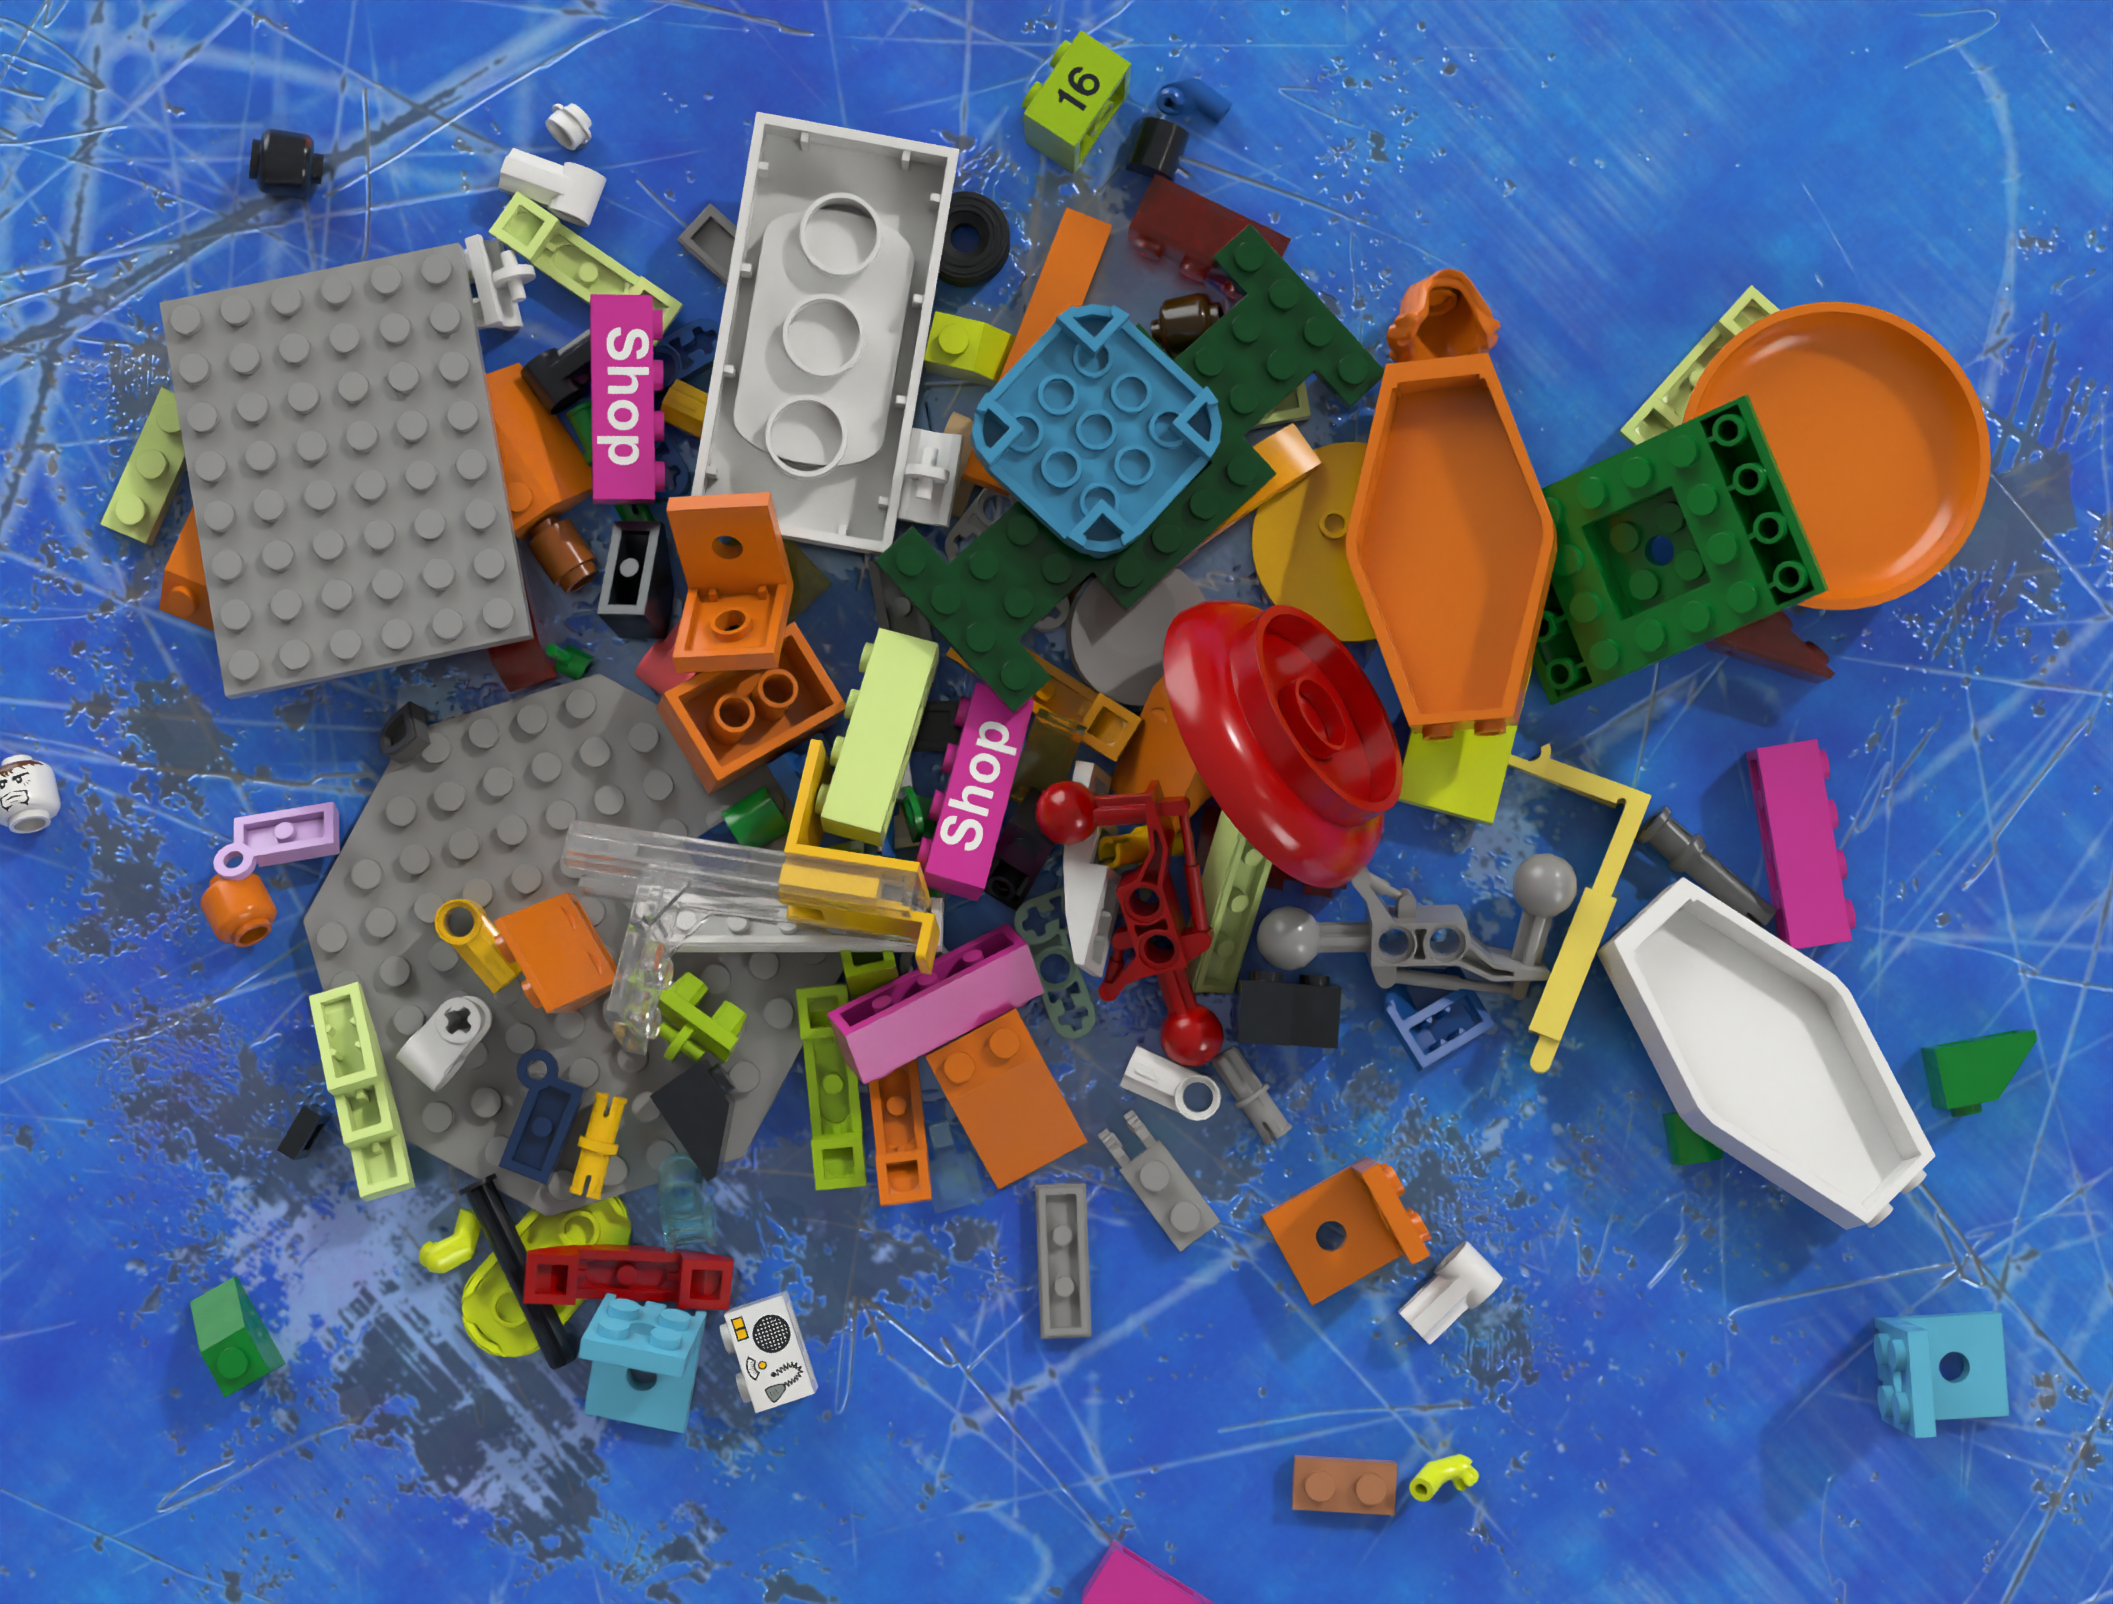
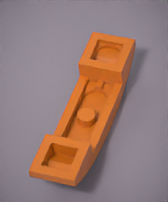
M915 1058L894 1069L888 1076L869 1082L876 1147L875 1161L881 1207L932 1201L918 1058Z

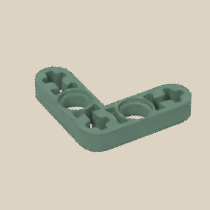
M1137 863L1123 865L1112 870L1122 877V873L1139 865ZM1061 887L1023 903L1016 911L1014 925L1016 932L1029 946L1044 990L1041 997L1053 1027L1063 1037L1076 1039L1082 1038L1091 1031L1095 1024L1096 1013L1079 966L1074 964L1072 948L1067 938V934H1069L1068 927L1060 929L1058 918L1045 925L1046 933L1044 935L1037 936L1034 930L1025 931L1022 922L1029 919L1027 910L1037 907L1040 914L1053 911L1055 908L1049 901L1059 896L1061 897L1062 911L1066 916L1064 887ZM1139 888V899L1147 902L1153 890ZM1119 905V909H1118L1117 915H1119V914L1122 913V910H1121V906H1120V905ZM1059 954L1069 962L1070 972L1063 982L1052 984L1042 977L1040 972L1041 962L1048 955ZM1076 981L1081 992L1070 994L1077 1008L1085 1006L1088 1016L1081 1019L1083 1028L1073 1031L1070 1024L1062 1026L1059 1022L1058 1016L1065 1013V1007L1061 998L1051 1003L1048 992L1064 990Z

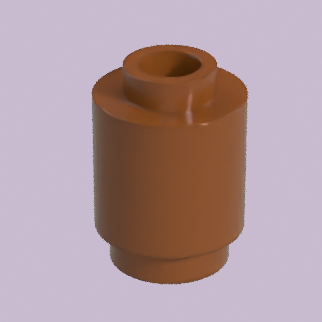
M553 516L538 524L531 531L534 538L529 542L528 547L555 587L561 586L566 594H570L581 589L598 576L599 570L594 564L597 558L570 519L559 521L556 516Z

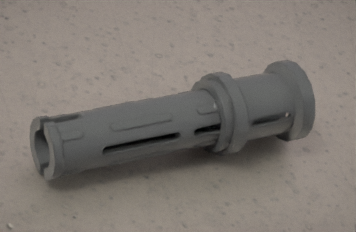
M1664 805L1648 819L1636 835L1635 840L1640 844L1647 842L1669 861L1668 868L1671 871H1677L1679 874L1682 872L1687 873L1713 897L1758 926L1762 927L1761 923L1764 926L1769 923L1777 909L1767 903L1705 849L1706 843L1704 838L1699 833L1692 835L1670 816L1672 811L1670 808Z

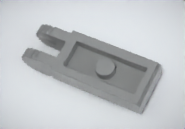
M1130 1110L1123 1117L1126 1119V1125L1134 1136H1138L1146 1146L1145 1150L1130 1160L1122 1149V1143L1114 1133L1106 1128L1098 1136L1121 1166L1119 1169L1121 1174L1181 1252L1221 1221L1160 1139L1156 1141L1136 1113Z

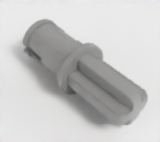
M1231 1047L1216 1056L1213 1060V1066L1237 1100L1234 1103V1107L1236 1109H1243L1262 1137L1263 1143L1268 1145L1274 1141V1137L1278 1139L1292 1128L1290 1122H1287L1267 1092L1270 1088L1267 1082L1263 1084L1260 1082L1239 1049Z

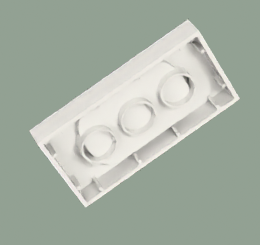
M756 112L691 496L771 492L782 539L880 556L892 545L959 149Z

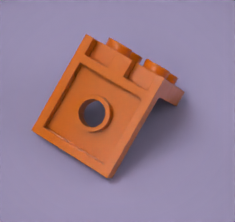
M771 492L669 497L666 513L688 586V593L672 656L676 673L778 668L794 583ZM720 536H731L741 544L729 546L721 543L717 538ZM731 626H741L735 630L729 631Z
M1365 1156L1261 1214L1311 1306L1400 1256L1411 1265L1430 1256L1424 1243L1432 1239L1417 1211L1413 1212L1411 1208L1405 1210L1398 1197L1405 1194L1406 1191L1391 1165L1388 1166L1385 1162L1380 1165L1379 1162ZM1327 1221L1340 1223L1345 1232L1343 1243L1333 1250L1323 1249L1319 1246L1316 1239L1318 1228Z

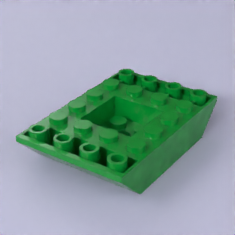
M1749 395L1741 396L1541 489L1556 527L1558 550L1533 656V664L1550 705L1618 680L1791 608L1829 590ZM1658 536L1667 537L1673 544L1674 555L1668 564L1659 563L1652 554V544Z

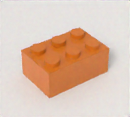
M794 621L786 626L778 668L701 672L665 692L656 710L705 790L710 795L801 744L818 732H822L836 724L844 714L846 704Z

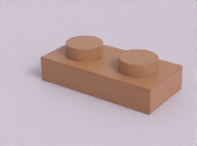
M1294 1455L1291 1495L1292 1510L1395 1515L1397 1463L1393 1460Z

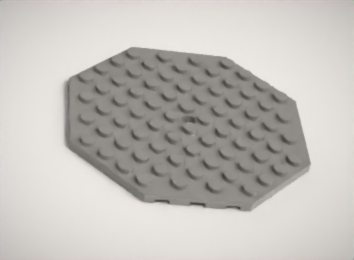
M595 674L427 725L431 744L407 763L400 764L391 759L303 919L323 992L355 982L361 984L392 1087L404 1139L478 1180L495 1173L497 1178L492 1181L497 1190L547 1217L699 1171L650 1098L651 1094L697 1064L684 1053H681L673 1063L663 1057L670 1043L657 1035L656 1031L665 1020L654 1013L651 1008L656 1001L654 999L655 995L664 984L670 988L686 972H690L708 987L707 994L696 1008L712 1018L723 1002L728 1001L747 1015L737 1037L739 1040L734 1053L725 1064L707 1050L699 1060H708L712 1067L719 1063L736 1087L729 1092L735 1100V1107L724 1163L746 1155L760 1125L773 1105L788 1077L790 1069L803 1048V1040L800 1037L796 988L836 985L844 972L840 952H637L634 942L638 898H779L781 893L779 881L783 865L786 866L787 862L784 849L789 831L749 856L736 840L721 812L764 785L771 793L789 824H791L794 807L768 768V763L763 764L709 795L656 710L658 704L601 674ZM566 892L573 893L577 896L626 981L575 1012L547 1014L543 1006L535 1009L526 997L521 987V982L526 980L523 972L497 994H494L452 945L439 937L435 930L434 920L436 913L444 903L450 900L469 899L480 904L484 908L487 917L494 924L493 921L505 915ZM459 907L450 915L449 925L452 932L464 937L473 929L474 919L470 911ZM464 996L479 997L491 1008L493 1016L492 1026L466 1057L465 1062L450 1081L439 1091L434 1092L400 1063L396 1056L411 1036L426 1024L445 1001ZM469 1010L457 1011L456 1013L461 1018L458 1028L472 1027L467 1021L471 1012ZM535 1049L547 1050L554 1055L559 1066L558 1077L587 1087L550 1184L547 1185L499 1166L529 1091V1088L522 1085L518 1079L517 1064L523 1054ZM538 1059L532 1061L528 1069L529 1074L534 1079H542L547 1073L546 1064ZM595 1091L610 1094L605 1111L607 1116L615 1095L628 1099L614 1142L619 1145L617 1155H611L601 1199L586 1197L591 1181L590 1175L587 1177L584 1192L581 1196L568 1191L569 1186L572 1184L582 1149L577 1146L580 1135L586 1134L595 1100Z

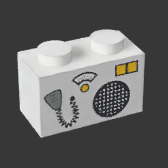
M787 1290L729 1309L724 1314L726 1323L720 1325L722 1340L728 1354L735 1352L737 1354L742 1372L735 1375L738 1390L744 1403L752 1401L755 1413L815 1394L818 1384Z

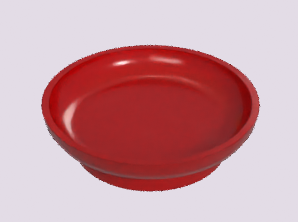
M1209 600L1181 611L1172 620L1166 633L1163 649L1164 677L1170 706L1181 738L1205 785L1238 831L1255 849L1280 870L1305 884L1319 888H1337L1347 884L1365 869L1371 861L1383 834L1385 811L1392 808L1398 801L1403 783L1402 761L1397 739L1387 712L1367 675L1352 654L1329 629L1314 617L1298 608L1288 605H1275L1264 611L1254 605L1241 601Z

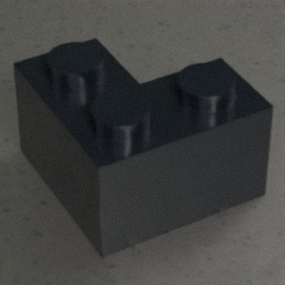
M1252 970L1249 971L1248 980H1237L1233 1041L1338 1049L1342 987L1329 986L1330 976L1299 974V984L1282 983L1283 972Z

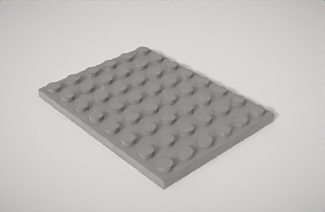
M459 242L159 302L224 692L227 698L232 700L534 639L463 247Z

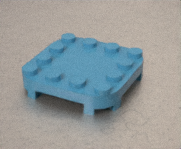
M1089 304L1076 308L1071 306L1057 316L1055 323L989 393H985L975 410L970 443L974 449L975 457L986 472L1063 543L1081 554H1088L1094 558L1101 559L1110 554L1121 552L1134 543L1206 466L1221 442L1222 421L1217 405L1219 401L1208 386L1203 389L1128 320L1130 314L1115 305L1107 307Z

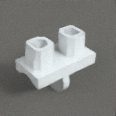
M478 234L465 238L467 249L464 250L469 283L476 284L478 297L473 298L478 330L498 328L511 332L522 328L523 323L518 302L526 300L523 285L536 278L534 266L518 264L515 251H505L503 243L499 240H483L482 235Z
M912 428L897 513L898 520L949 528L964 442L963 435Z

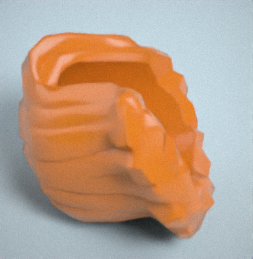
M1445 268L1436 271L1428 278L1407 288L1401 300L1399 314L1394 319V324L1389 326L1387 332V344L1391 349L1389 356L1395 363L1488 353L1492 347L1497 345L1499 338L1497 331L1501 328L1500 322L1493 318L1491 309L1486 304L1473 281L1463 271Z

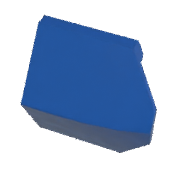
M1447 967L1446 969H1409L1416 971L1460 976L1461 979H1467L1462 970L1460 969V967ZM1396 983L1392 987L1386 988L1382 1014L1418 1072L1496 1026L1474 990L1459 989L1454 991Z

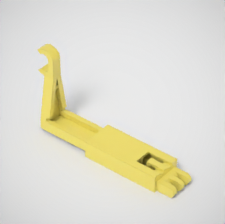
M1550 743L1541 747V755L1535 761H1527L1510 754L1508 767L1552 783L1612 809H1616L1618 804L1624 805L1625 808L1592 889L1585 887L1528 1029L1529 1033L1539 1036L1530 1059V1067L1537 1074H1544L1550 1069L1616 905L1617 899L1612 897L1652 797V795L1550 759Z

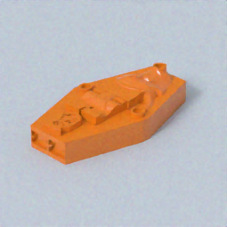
M1489 353L1386 364L1345 538L1347 561L1406 720L1415 734L1422 733L1423 740L1429 741L1451 739L1454 737V731L1474 729L1476 736L1502 735L1506 733V726H1516L1519 723L1558 550L1556 527Z

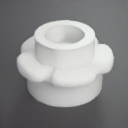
M558 103L552 106L553 114L545 121V124L556 141L569 150H575L581 143L586 144L592 136L589 130L592 125L591 120L580 107L572 103L565 107Z

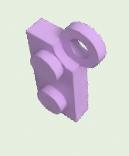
M333 801L234 818V843L226 845L218 851L213 862L214 869L221 879L239 881L251 875L255 869L256 862L259 867L340 854L339 811ZM232 858H243L239 866L235 868L226 867Z

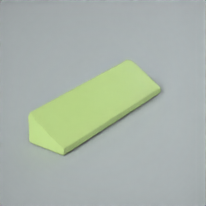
M1221 810L1201 878L1208 925L1213 928L1214 937L1210 948L1189 962L1188 967H1186L1194 993H1233L1272 863L1238 831L1223 810ZM1190 916L1187 927L1193 926L1192 916Z

